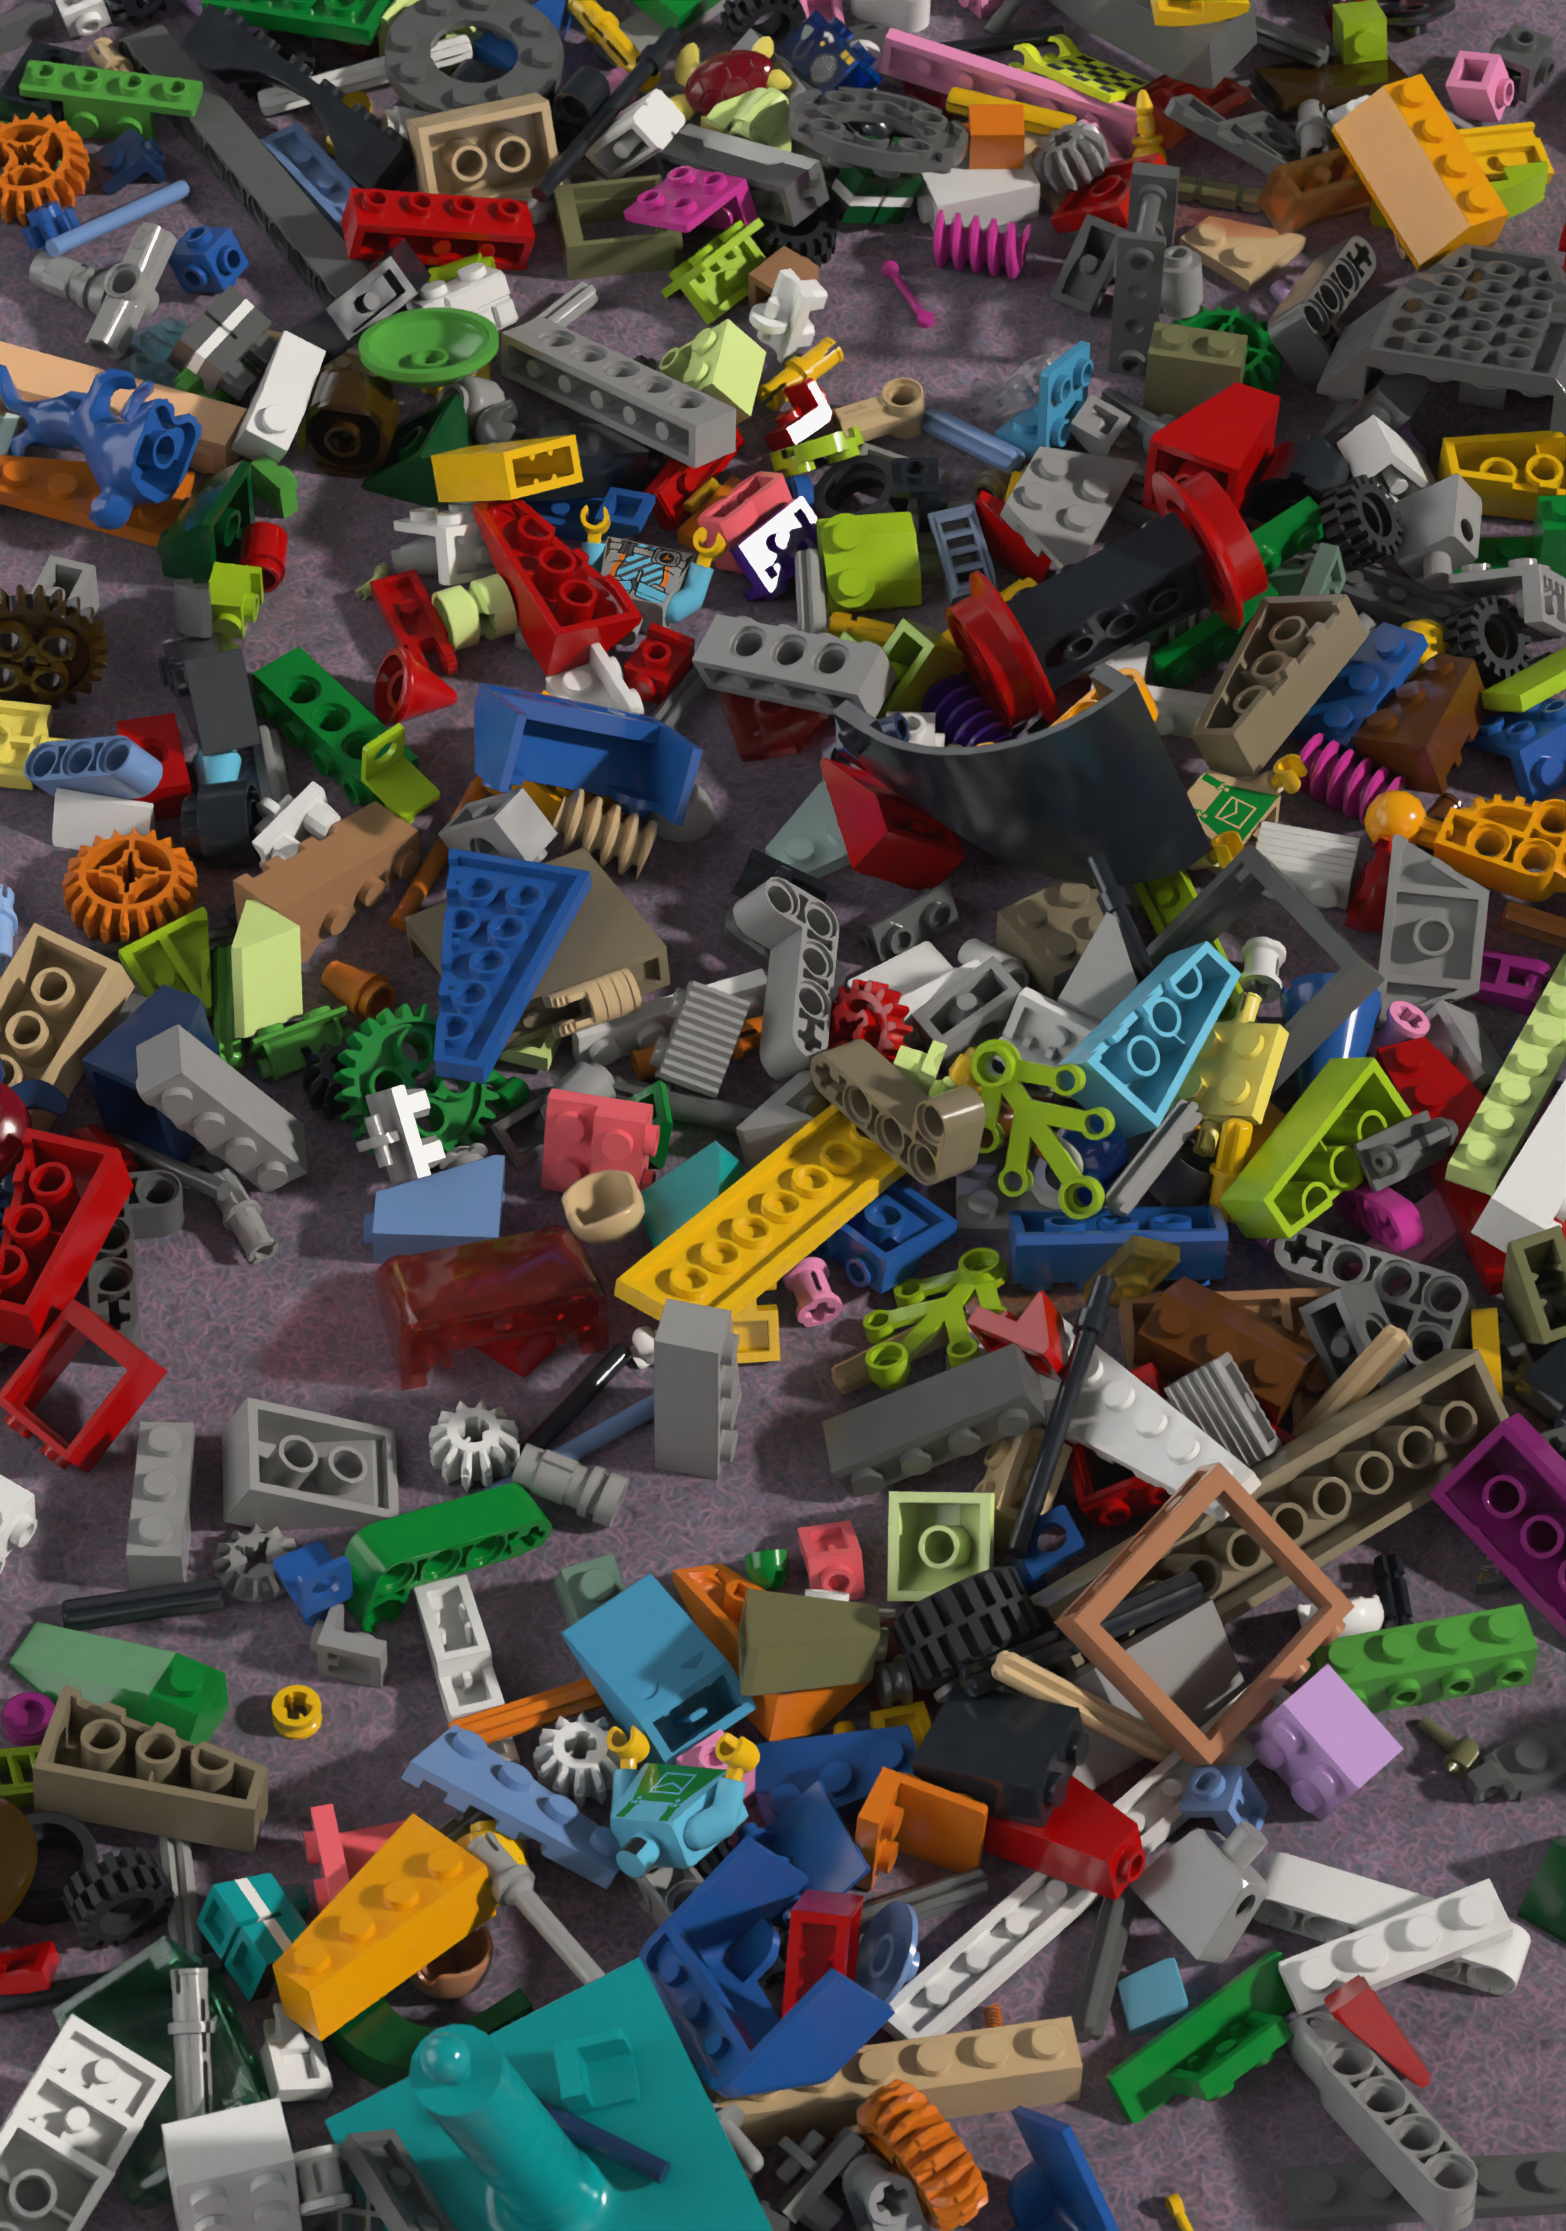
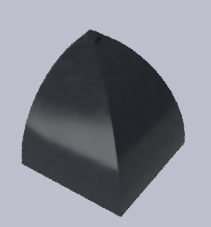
M1104 662L1089 674L1100 701L1054 726L1040 718L1027 729L1029 735L996 744L950 748L924 746L905 742L884 734L876 718L847 699L832 712L841 729V732L838 734L840 742L874 778L964 839L992 855L1026 870L1055 879L1095 885L1085 861L1095 854L1104 853L1118 885L1137 884L1170 876L1194 864L1213 850L1137 683Z

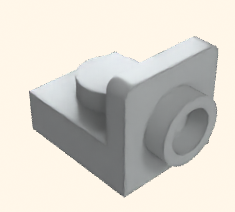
M337 1604L330 1607L326 1620H317L311 1636L310 1650L317 1653L318 1674L382 1689L388 1673L387 1641L376 1639L364 1632H346L344 1605Z

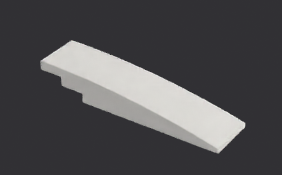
M71 2014L0 2128V2231H81L114 2177L116 2169L143 2127V2122L170 2080L171 2075Z

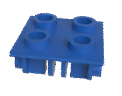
M820 1780L811 1785L766 1828H759L756 1823H748L737 1831L739 1840L736 1846L746 1836H749L804 1872L810 1880L775 1916L778 1921H781L786 1931L790 1927L791 1909L807 1889L846 1893L871 1870Z

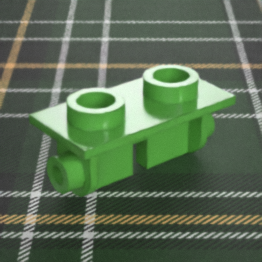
M345 1005L331 1010L330 1006L318 1007L303 1015L302 1021L288 1027H284L283 1023H275L259 1030L255 1034V1039L251 1041L247 1056L250 1059L260 1055L261 1059L255 1061L260 1078L263 1080L271 1077L275 1081L306 1069V1061L301 1052L302 1050L308 1048L310 1053H320L323 1041L336 1046L339 1045L343 1036L347 1039L352 1035L354 1031L350 1026L346 1028L341 1026L348 1011L347 1006Z

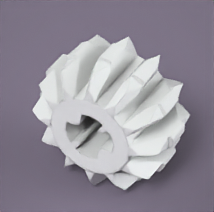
M483 1399L480 1400L475 1408H468L460 1400L456 1407V1413L441 1410L438 1425L431 1427L429 1446L432 1448L430 1450V1460L432 1465H434V1470H442V1477L445 1479L446 1484L461 1478L462 1486L466 1492L472 1486L473 1481H481L485 1487L493 1484V1476L502 1479L511 1472V1465L517 1464V1459L520 1456V1445L517 1443L519 1440L518 1428L514 1420H507V1414L502 1406L488 1411Z
M583 1711L579 1714L577 1722L572 1723L559 1715L555 1723L556 1730L542 1729V1734L539 1736V1746L536 1747V1751L533 1753V1765L538 1772V1783L548 1790H553L554 1794L567 1798L573 1796L579 1810L585 1803V1797L591 1796L595 1801L603 1805L607 1798V1790L613 1791L614 1770L620 1769V1757L611 1751L606 1744L609 1723L606 1721L605 1716L594 1723H590Z

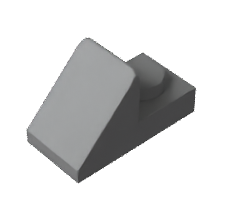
M804 1069L798 1072L736 1127L745 1164L750 1168H754L827 1108L825 1097L815 1087L809 1070Z

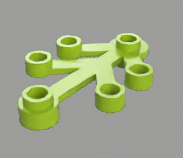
M991 1039L980 1044L971 1057V1072L976 1082L982 1087L980 1097L986 1112L984 1128L992 1132L994 1140L991 1146H986L981 1141L979 1153L993 1152L999 1149L1004 1142L1003 1128L997 1123L1003 1096L1014 1111L1006 1164L998 1176V1186L1001 1192L1008 1197H1018L1026 1194L1032 1188L1033 1175L1028 1168V1161L1033 1140L1062 1184L1058 1194L1061 1210L1068 1217L1076 1220L1086 1219L1097 1214L1105 1201L1102 1185L1095 1178L1082 1175L1051 1126L1082 1132L1090 1140H1099L1113 1132L1115 1127L1113 1114L1104 1107H1095L1085 1111L1034 1100L1022 1084V1082L1051 1086L1058 1095L1071 1096L1080 1092L1085 1086L1086 1076L1083 1069L1074 1063H1066L1055 1067L1022 1060L1017 1048L1003 1039ZM995 1055L1000 1056L1005 1062V1070L1002 1074L996 1073L992 1068L991 1062ZM1064 1070L1074 1075L1075 1084L1072 1089L1066 1088L1061 1082V1075ZM1093 1114L1099 1115L1104 1121V1128L1101 1133L1095 1132L1090 1126V1118ZM1012 1171L1020 1174L1022 1178V1186L1019 1190L1014 1189L1009 1183V1175ZM1081 1187H1086L1091 1191L1092 1202L1090 1205H1085L1079 1200L1078 1191Z
M987 1247L975 1248L967 1251L960 1257L959 1267L956 1271L923 1279H906L896 1285L893 1290L897 1309L874 1310L863 1318L862 1323L866 1339L873 1344H877L866 1353L865 1361L869 1377L878 1387L884 1390H894L903 1386L911 1372L910 1362L945 1326L950 1341L946 1351L951 1368L981 1357L977 1341L970 1338L963 1308L977 1295L982 1308L997 1314L1002 1310L1008 1311L1005 1307L1001 1306L997 1289L1006 1282L1009 1272L1005 1260L999 1256L997 1251ZM949 1292L945 1297L928 1301L927 1296ZM919 1323L900 1343L894 1341L882 1342L896 1335L897 1328Z

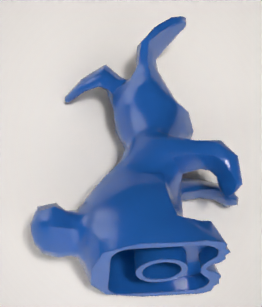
M0 364V396L7 410L21 415L28 422L26 430L10 439L13 456L25 457V449L29 446L52 447L61 451L77 449L83 451L88 466L101 489L100 495L91 502L89 519L98 527L106 530L121 528L130 518L131 510L134 506L157 504L172 499L187 473L201 437L202 426L197 422V418L191 416L190 413L175 416V408L172 403H169L168 398H158L144 402L154 392V383L152 381H144L137 387L133 373L109 368L95 375L88 393L69 391L58 397L28 401L22 400L7 367ZM119 389H135L125 402L118 416L110 412L111 397L115 391Z

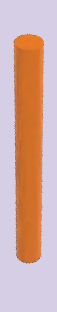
M475 780L471 781L446 825L467 803L484 799L488 790ZM439 836L389 919V925L392 928L406 931L405 917L417 913L446 864L449 848Z

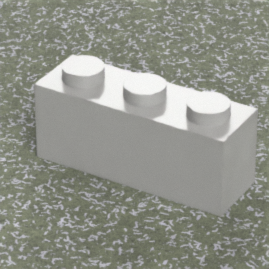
M140 1421L126 1548L130 1590L186 1582L198 1467L194 1423Z

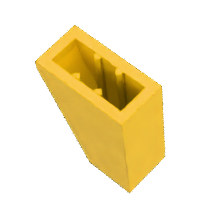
M575 434L468 446L431 455L439 502L513 500L583 482Z

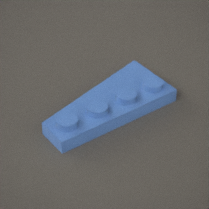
M454 1724L411 1760L400 1778L417 1788L425 1780L444 1790L447 1794L443 1802L463 1813L471 1805L494 1817L496 1821L495 1830L513 1840L515 1838L524 1840L533 1838L542 1843L540 1850L543 1856L606 1890L623 1874V1871L616 1862V1854L621 1848L618 1840L611 1833V1829L599 1826L583 1815L570 1799L552 1793L535 1781L526 1768L501 1757L487 1747L482 1737L470 1730L462 1729Z

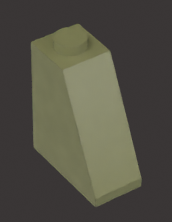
M1560 1225L1510 1241L1507 1245L1501 1292L1509 1316L1523 1342L1547 1344L1566 1337V1241Z
M746 1589L738 1632L740 1695L757 1696L871 1682L875 1660H885L889 1637L888 1628L880 1627L878 1605Z

